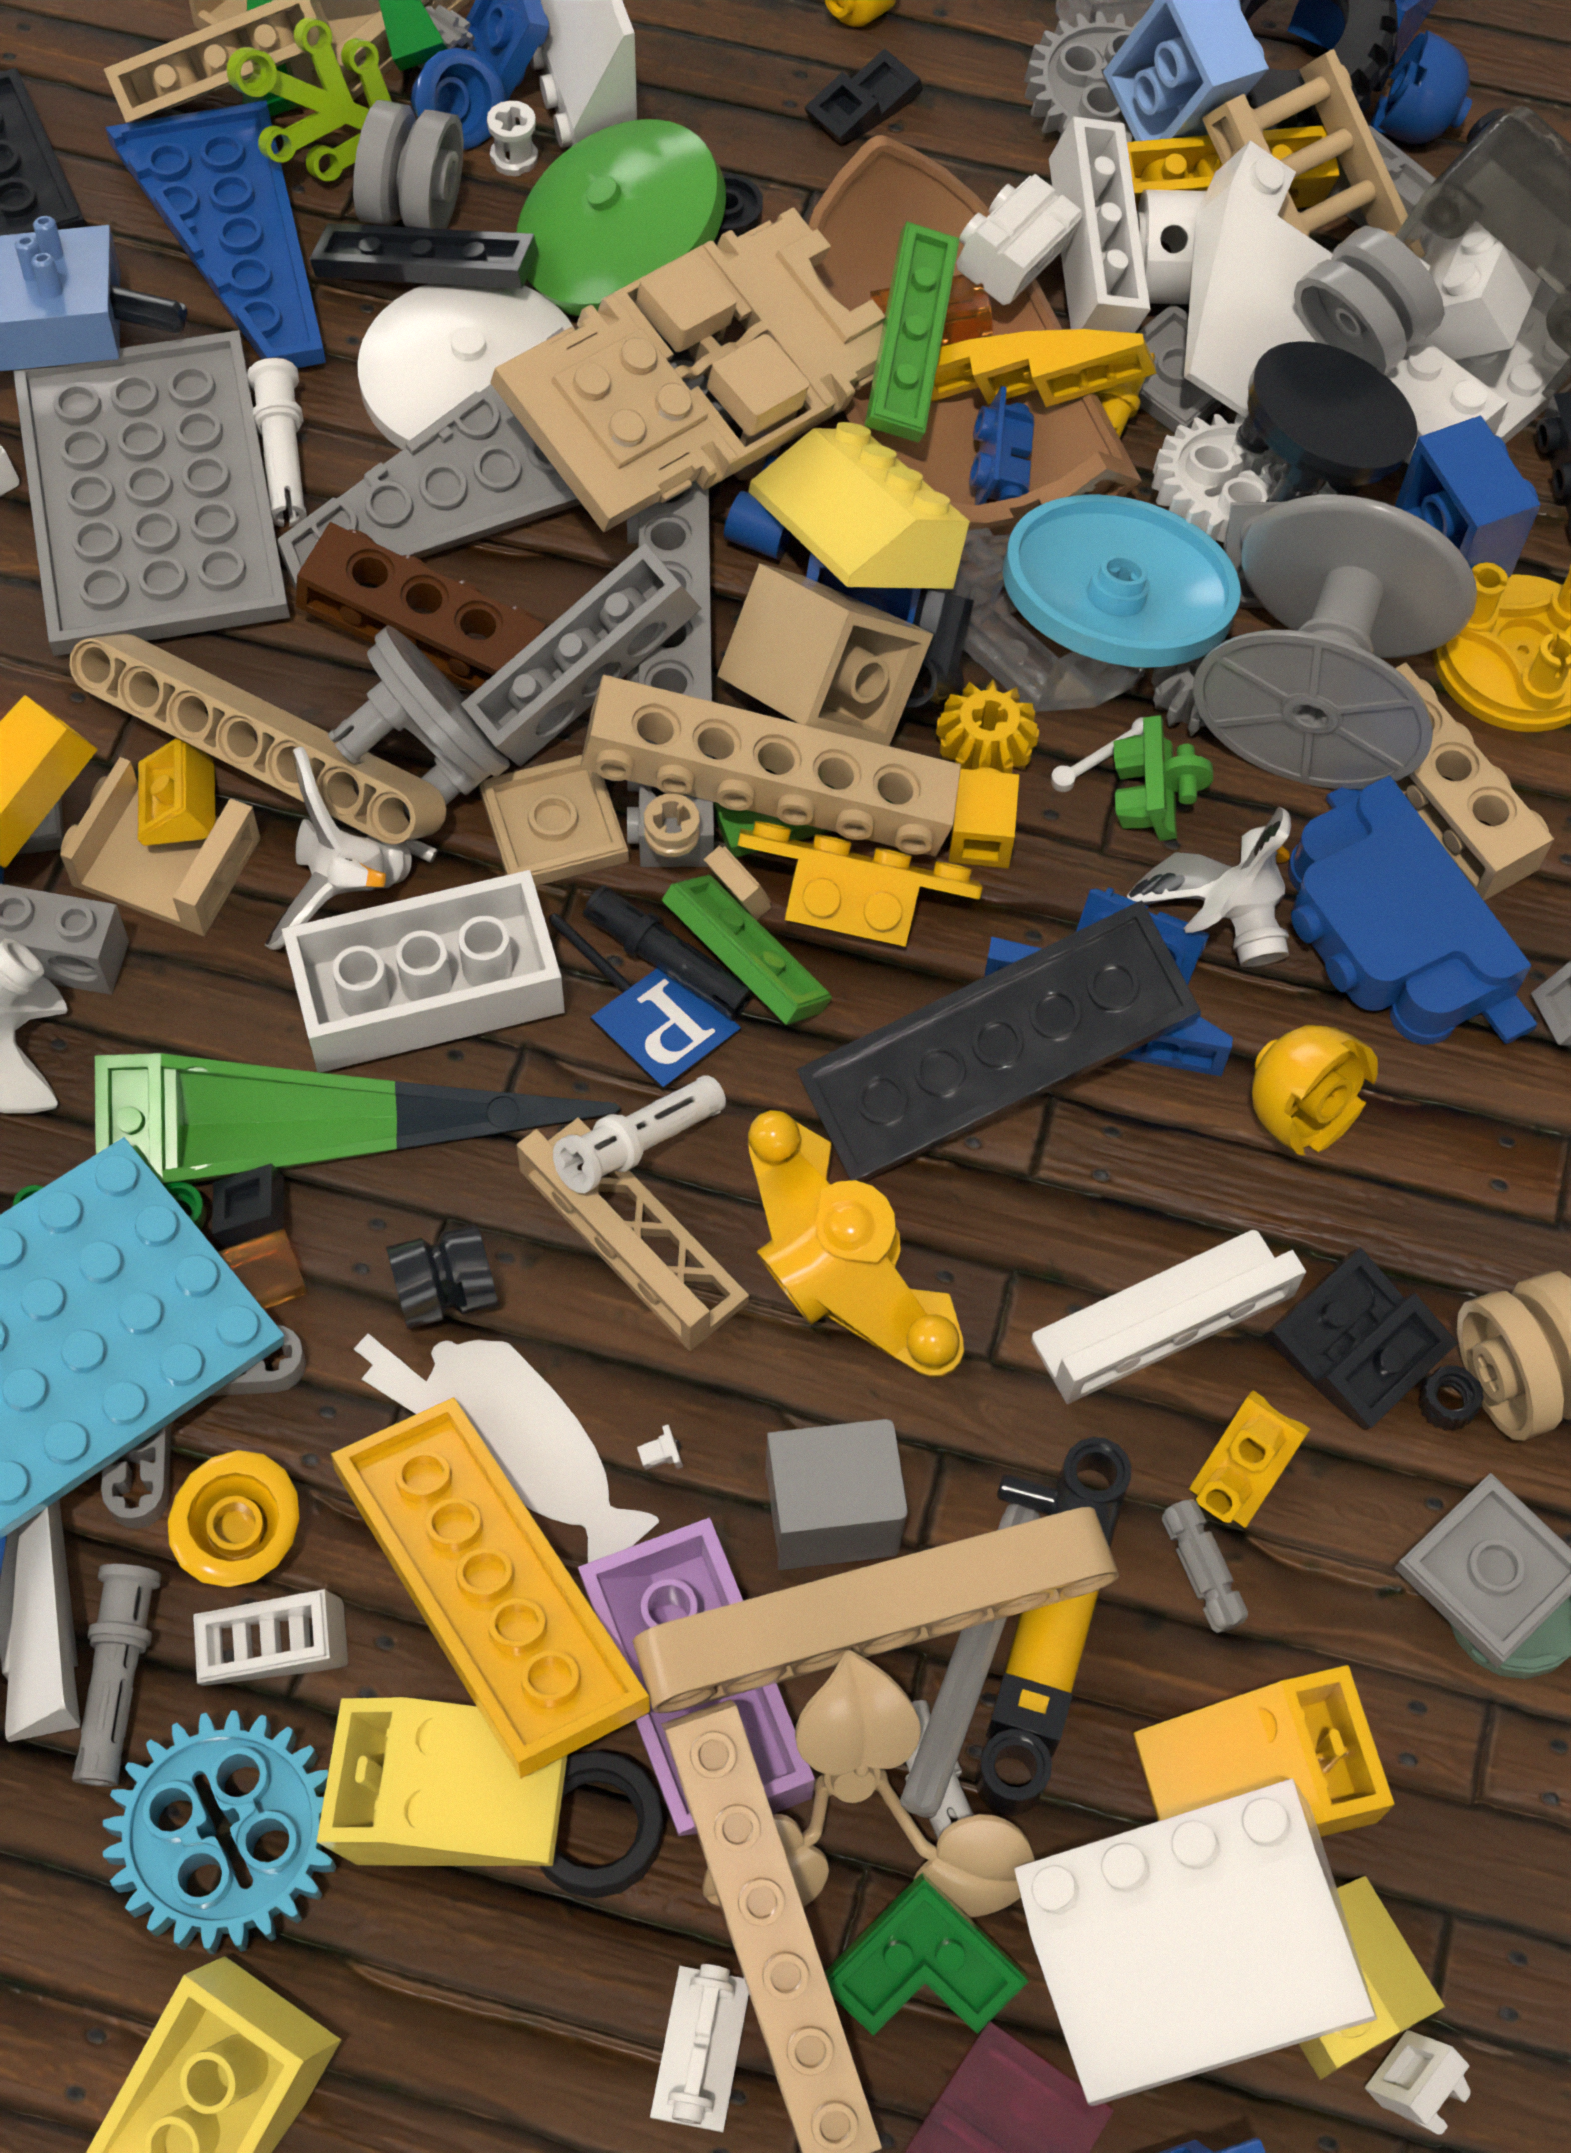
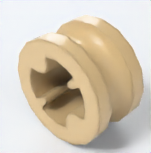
M664 794L656 797L647 805L644 812L645 840L650 849L665 857H680L689 853L697 845L700 838L699 811L694 802L686 796L679 794ZM666 818H677V825H681V831L678 833H667V826H663V820Z

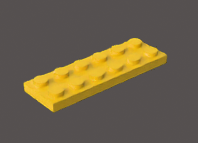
M454 1397L331 1453L336 1474L520 1779L650 1712L649 1695Z

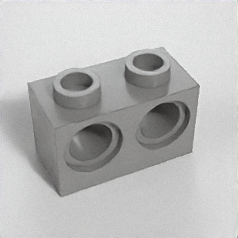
M0 884V943L3 939L8 938L26 947L41 963L44 969L42 976L54 985L112 995L129 944V938L116 904Z

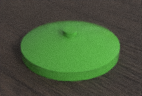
M642 119L619 123L597 131L582 139L559 156L532 188L522 208L517 224L516 233H528L535 236L538 254L527 279L536 292L554 303L562 312L570 315L580 316L582 309L589 305H593L598 311L602 298L709 241L714 242L725 212L726 187L721 169L706 144L698 135L682 125L658 119Z

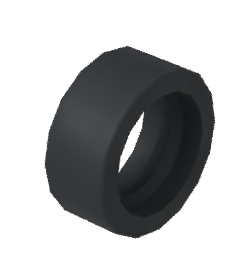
M598 1750L567 1757L562 1799L567 1793L583 1784L600 1782L615 1786L628 1796L636 1809L638 1827L635 1841L624 1856L611 1864L598 1867L575 1863L562 1853L556 1843L553 1866H539L548 1880L567 1893L593 1899L620 1894L643 1879L659 1855L664 1831L659 1793L645 1771L622 1755Z

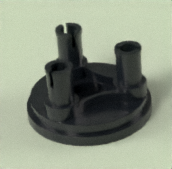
M1308 341L1283 343L1269 349L1262 355L1248 383L1247 405L1249 413L1236 432L1237 441L1248 451L1261 454L1271 448L1285 460L1282 464L1283 476L1266 502H1286L1296 498L1312 496L1313 492L1322 490L1326 482H1328L1333 490L1347 496L1355 495L1359 492L1362 485L1377 482L1398 470L1413 450L1418 435L1416 418L1409 402L1400 389L1385 374L1383 375L1372 364L1350 352L1331 345Z

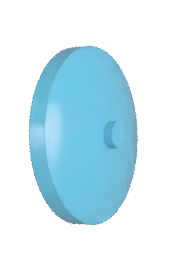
M1100 494L1076 495L1055 499L1034 508L1021 518L1014 527L1003 561V579L1008 595L1018 611L1031 625L1056 643L1074 652L1111 664L1144 668L1166 667L1198 659L1211 652L1225 639L1231 629L1240 603L1241 589L1238 574L1232 561L1216 541L1193 523L1189 524L1185 518L1171 511L1126 497Z

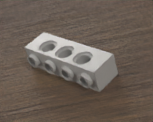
M644 542L462 702L461 705L492 744L521 767L594 703L603 674L622 679L702 608Z

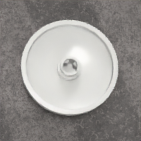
M433 283L419 286L389 304L375 318L363 338L358 356V379L365 409L378 430L390 442L403 450L406 448L408 441L475 391L481 392L489 386L495 367L546 341L549 336L561 327L566 330L573 327V325L554 303L526 286H523L522 289Z

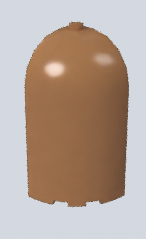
M878 135L872 137L860 147L858 152L838 172L813 210L808 226L812 231L818 229L831 245L822 263L815 266L814 269L829 292L849 312L873 299L885 315L900 232L906 221L959 238L966 225L977 213L980 212L987 218L990 215L989 209L974 192L945 167L917 150L887 136ZM960 241L957 251L956 262L965 246ZM955 262L941 347L969 339L1024 331L1063 330L1036 278L1010 304L1003 306L984 291L982 283L976 285L959 272ZM872 383L860 390L855 389V394L849 405L844 409L849 423L865 425ZM980 388L931 402L926 431L919 443L869 427L866 428L871 431V436L882 446L894 450L897 454L896 458L904 465L921 473L923 481L933 490L946 495L950 499V504L970 521L960 562L972 561L976 554L975 551L1001 546L1004 553H1006L1010 535L1019 520L1028 512L1046 502L1076 495L1100 494L1124 497L1142 482L1096 392L1049 407L1045 406L1038 390L1006 399V405L1013 403L1027 405L1029 412L1034 416L1031 454L1028 458L1011 454V456L1031 461L1029 493L1001 501L988 498L986 503L981 505H975L976 487L969 485L972 463L980 448V441L973 439L974 424L980 408L991 405L987 404Z

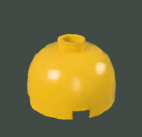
M1306 1025L1284 1034L1278 1040L1275 1039L1267 1043L1257 1056L1255 1062L1256 1071L1252 1083L1254 1110L1265 1128L1279 1142L1296 1154L1305 1155L1303 1148L1307 1146L1320 1152L1339 1139L1362 1112L1366 1102L1357 1095L1362 1088L1364 1079L1375 1084L1378 1074V1057L1369 1046L1335 1027Z

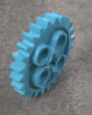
M231 1710L226 1720L224 1730H217L207 1713L201 1714L199 1734L189 1737L186 1731L178 1723L172 1725L174 1746L166 1750L160 1744L150 1739L146 1746L154 1762L148 1768L129 1762L125 1766L130 1776L137 1783L133 1791L125 1789L111 1791L110 1796L120 1807L125 1809L124 1816L103 1820V1827L108 1833L122 1838V1842L105 1849L103 1857L109 1864L127 1866L110 1880L111 1885L118 1893L137 1889L125 1906L134 1918L154 1908L147 1925V1929L154 1936H160L175 1923L174 1943L180 1949L185 1950L197 1932L201 1933L204 1949L209 1954H216L223 1934H230L232 1941L240 1952L246 1951L248 1929L256 1926L268 1940L276 1939L273 1917L281 1912L289 1920L298 1924L302 1920L300 1912L294 1903L298 1895L302 1894L317 1900L322 1896L319 1888L311 1879L313 1872H334L336 1869L333 1859L321 1851L323 1845L317 1843L324 1797L318 1796L326 1789L328 1770H319L307 1774L318 1759L314 1748L310 1745L291 1754L297 1739L293 1729L287 1727L271 1740V1724L264 1715L259 1716L249 1732L244 1731L242 1718L237 1711ZM243 1767H252L259 1770V1782L249 1794L241 1797H231L225 1794L226 1781L234 1771ZM199 1774L207 1776L219 1808L232 1824L230 1827L231 1835L253 1878V1884L248 1889L240 1887L228 1854L214 1837L216 1835V1827L194 1784V1779ZM179 1800L192 1803V1815L186 1825L172 1832L159 1829L160 1815L170 1803ZM278 1830L289 1834L288 1848L277 1860L260 1862L254 1859L255 1844L266 1832ZM207 1864L221 1867V1882L216 1890L203 1897H191L188 1895V1879L196 1869Z

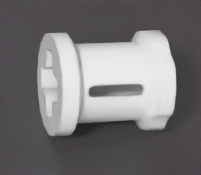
M509 100L500 102L492 107L487 116V127L489 133L494 137V143L490 149V160L499 173L507 176H520L525 172H530L538 162V149L533 144L531 136L535 131L536 117L534 111L527 104L520 101ZM515 117L519 118L520 125H516ZM505 152H510V160L506 158Z

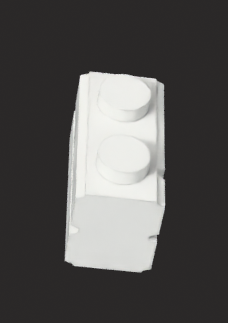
M1036 174L1029 176L1016 189L1007 184L992 202L988 210L990 215L986 218L980 212L977 213L969 221L959 237V241L965 246L956 262L957 270L976 285L982 283L984 291L1003 306L1010 304L1068 245L1083 217L1082 209L1065 196H1056L1055 189Z

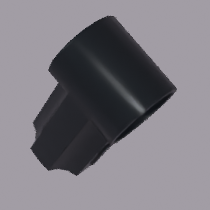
M921 588L913 625L927 630L934 635L905 705L906 707L944 711L945 702L949 699L950 694L962 695L964 677L959 668V663L975 600ZM929 670L932 677L931 687L924 694L922 681L925 673Z

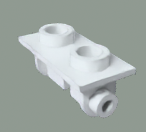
M702 1964L700 1970L679 1966L650 2118L724 2132L749 1996L744 1978L729 1976V1969L710 1964Z

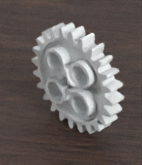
M1215 414L1211 426L1198 417L1194 418L1191 429L1183 425L1177 426L1174 437L1168 435L1165 437L1152 472L1155 474L1151 485L1152 489L1159 491L1156 500L1157 505L1170 506L1169 511L1185 518L1189 524L1193 523L1207 533L1214 541L1224 542V551L1230 503L1266 502L1283 476L1282 464L1285 461L1271 448L1260 454L1248 451L1240 445L1236 438V432L1245 419L1237 414L1234 424H1228L1222 416ZM1326 482L1322 490L1313 492L1312 496L1337 495V492Z

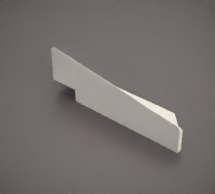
M59 1499L10 1532L7 1536L0 1580V1658L2 1674L8 1680L5 1733L6 1739L9 1742L81 1727L74 1667L78 1666Z

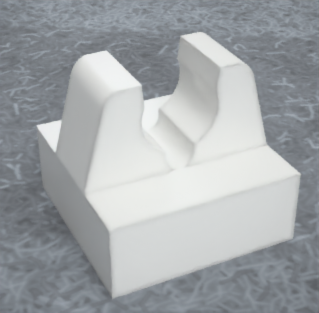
M1406 2030L1368 2082L1365 2089L1381 2107L1397 2113L1421 2128L1440 2135L1444 2133L1448 2126L1438 2116L1437 2111L1449 2096L1465 2103L1470 2096V2088L1463 2076L1469 2068V2064L1452 2046Z

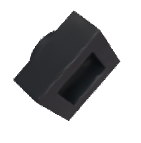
M272 1163L213 1182L212 1235L224 1248L284 1229V1177Z

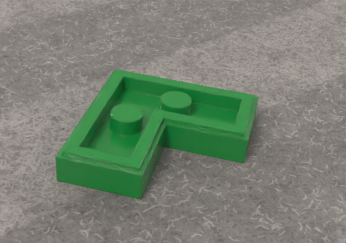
M923 1872L824 1972L832 1996L873 2036L924 1984L933 1990L978 2034L1029 1982L1026 1973Z

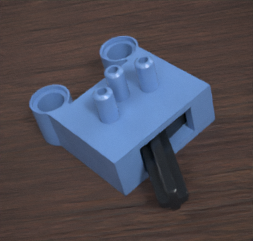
M41 216L33 223L35 232L0 236V371L119 359L120 320L176 334L185 328L188 309L184 303L121 287V271L110 225L58 230L55 219L49 216Z

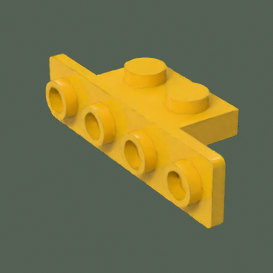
M755 821L753 831L740 828L738 846L797 859L785 912V920L906 947L920 887L974 899H980L982 885L979 881L970 879L972 869L964 866L936 861L934 871L910 866L912 856L902 852L876 848L874 857L851 853V842L818 834L815 835L813 844L789 839L790 828L762 821Z

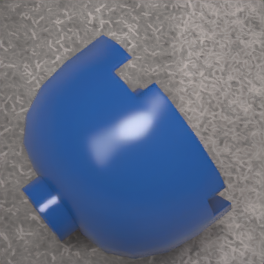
M1426 30L1425 34L1420 32L1406 48L1391 72L1389 78L1394 80L1388 97L1380 94L1371 119V126L1379 133L1408 145H1423L1441 136L1448 126L1457 129L1466 118L1472 105V99L1466 96L1470 84L1468 63L1460 50L1447 40Z

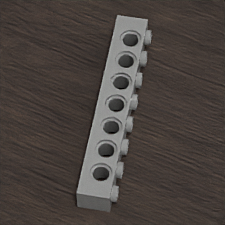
M694 480L691 482V487L664 503L656 502L627 519L628 544H639L640 547L645 542L702 608L627 673V680L712 702L709 488L703 490L697 481ZM664 646H675L674 648H664ZM644 739L645 741H647V742H649V743L657 744V743H655V742H653V741H651V740ZM704 754V755H706L707 757L712 758L711 755ZM627 781L628 792H639V807H627L628 844L640 845V867H708L703 859L714 851L713 802L683 795L694 802L699 811L700 838L697 845L689 853L680 857H665L650 849L645 840L644 812L647 805L653 799L666 793L656 787ZM666 818L663 820V826H667V833H678L681 831V825H677V818Z

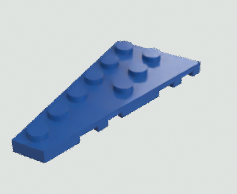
M267 101L105 127L112 148L260 359H285L292 362L297 368L326 363L281 163L263 156L258 146L261 132L265 128L272 126ZM275 138L271 144L274 154L278 153Z

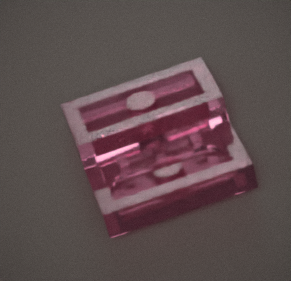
M989 2021L905 2153H1089L1114 2110L1105 2103L1091 2107L1087 2103L1081 2086Z

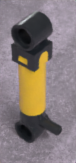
M1091 1437L1080 1440L1070 1448L1063 1462L1056 1488L1006 1473L1002 1476L997 1497L999 1500L1011 1504H1019L1022 1507L1048 1514V1516L1081 1507L1094 1508L1108 1546L1111 1549L1126 1490L1131 1480L1132 1466L1128 1455L1118 1444L1107 1438ZM1084 1470H1095L1105 1476L1110 1487L1103 1491H1092L1082 1485L1077 1474ZM1099 1590L1020 1614L985 1736L991 1739L982 1752L975 1774V1786L980 1799L989 1809L1001 1815L1016 1816L1028 1812L1038 1803L1051 1777V1757L1053 1758L1061 1741L1073 1696V1686ZM1006 1758L1017 1759L1023 1762L1029 1769L1031 1782L1019 1788L1010 1787L1002 1783L997 1777L994 1768L995 1764Z

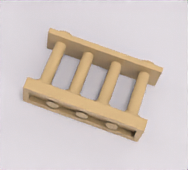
M1334 49L1299 69L1305 82L1304 85L1256 109L1250 107L1245 94H1242L1202 117L1219 158L1224 165L1250 140L1271 154L1262 134L1263 130L1315 104L1328 136L1280 161L1296 172L1295 178L1338 156L1351 187L1301 213L1297 211L1289 192H1287L1277 216L1309 237V233L1361 207L1370 227L1380 228L1398 238L1419 258L1426 256L1420 244L1418 228L1413 220L1408 217L1352 91L1350 75L1347 69L1340 63Z

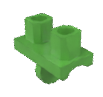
M1161 715L1143 718L1144 734L1113 741L1114 761L1120 780L1145 776V785L1116 790V814L1123 829L1153 827L1159 841L1177 839L1175 792L1179 793L1180 803H1195L1197 801V791L1207 788L1213 782V764L1208 759L1195 755V747L1191 744L1179 745L1177 747V756L1174 757L1172 742L1164 738Z

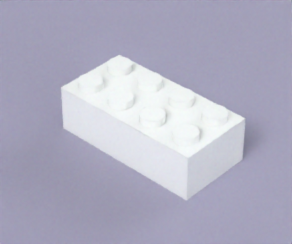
M530 870L282 929L317 1072L319 1073L565 1013L562 977Z

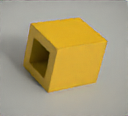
M993 768L960 769L948 863L1009 869L1015 838L1019 774L1002 773Z

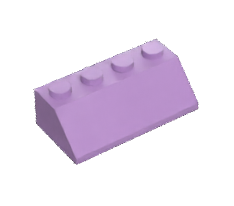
M710 1517L578 1567L593 1611L646 1692V1685L632 1642L635 1636L665 1622L743 1601ZM776 1683L671 1713H654L650 1702V1712L635 1720L678 1836L696 1834L697 1832L661 1723L729 1699L737 1705L772 1814L812 1799L815 1778L809 1764L802 1759L797 1750L795 1729Z

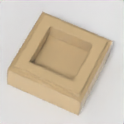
M719 845L703 859L716 878L756 921L772 907L770 905L771 900L760 884L725 846L722 848Z

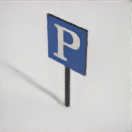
M553 913L549 916L550 924L622 992L620 996L592 1015L590 1020L662 1090L741 1031V1027L735 1021L726 1018L725 1015L708 1002L693 994L659 968H656L635 985H632L559 914Z

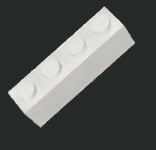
M1073 116L1049 157L1052 187L1055 189V195L1065 196L1082 209L1083 216L1068 245L1061 252L1071 329L1135 333L1151 309L1124 123Z

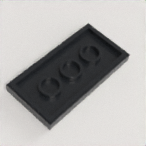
M17 68L0 72V236L35 232L33 223L41 216H49L55 219L58 230L86 227L82 214Z

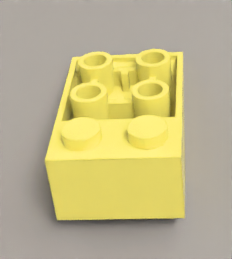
M407 1697L342 1698L317 1843L356 1865L553 1866L568 1755L520 1779L476 1706Z

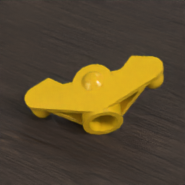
M770 1110L759 1114L752 1122L748 1132L749 1154L757 1178L772 1240L756 1253L779 1287L810 1325L825 1316L921 1375L934 1378L944 1377L952 1373L962 1361L964 1340L950 1294L909 1289L896 1270L901 1254L900 1234L896 1228L895 1213L887 1198L874 1186L856 1180L839 1181L830 1185L827 1178L832 1149L831 1142L797 1123L787 1113Z

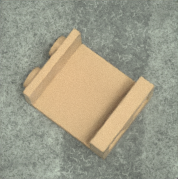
M119 757L108 777L103 776L96 783L91 795L90 807L79 825H72L66 832L62 841L60 855L72 886L205 937L261 838L253 807L229 799L219 817L215 816V825L206 839L143 846L137 840L138 782L131 761Z

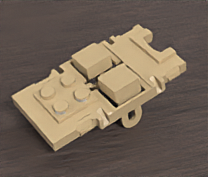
M793 207L780 214L776 222L771 223L769 220L739 237L732 230L725 232L721 235L717 246L713 241H709L602 298L598 311L593 305L587 306L580 313L577 322L578 329L575 330L573 327H570L495 367L490 383L601 530L606 532L656 502L664 503L691 487V482L694 480L697 481L703 490H706L732 474L740 481L754 477L762 471L768 456L778 455L782 445L843 411L849 405L855 394V389L860 390L873 382L882 328L886 316L873 299L849 312L829 292L817 275L814 267L822 263L831 245L818 229L812 231ZM734 314L747 331L737 342H729L720 346L718 342L724 338L726 327L731 324ZM658 332L675 351L681 352L688 348L695 364L692 367L681 365L674 369L668 362L674 354L659 336ZM703 374L706 375L708 378V390L743 429L740 440L699 386L690 390L684 383V378L695 380ZM804 405L808 411L795 418L797 411Z

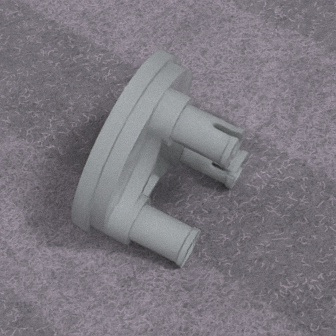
M387 625L375 635L376 644L367 651V655L382 680L367 693L369 700L349 718L344 719L335 730L333 729L328 733L331 741L334 743L338 742L335 744L336 748L350 762L356 764L361 756L368 752L393 728L398 731L406 728L436 756L434 758L436 765L421 779L429 782L440 791L445 805L461 792L464 795H468L490 775L498 777L510 766L508 757L492 744L463 708L461 703L466 699L424 653L395 628ZM404 803L403 810L410 817L409 809Z

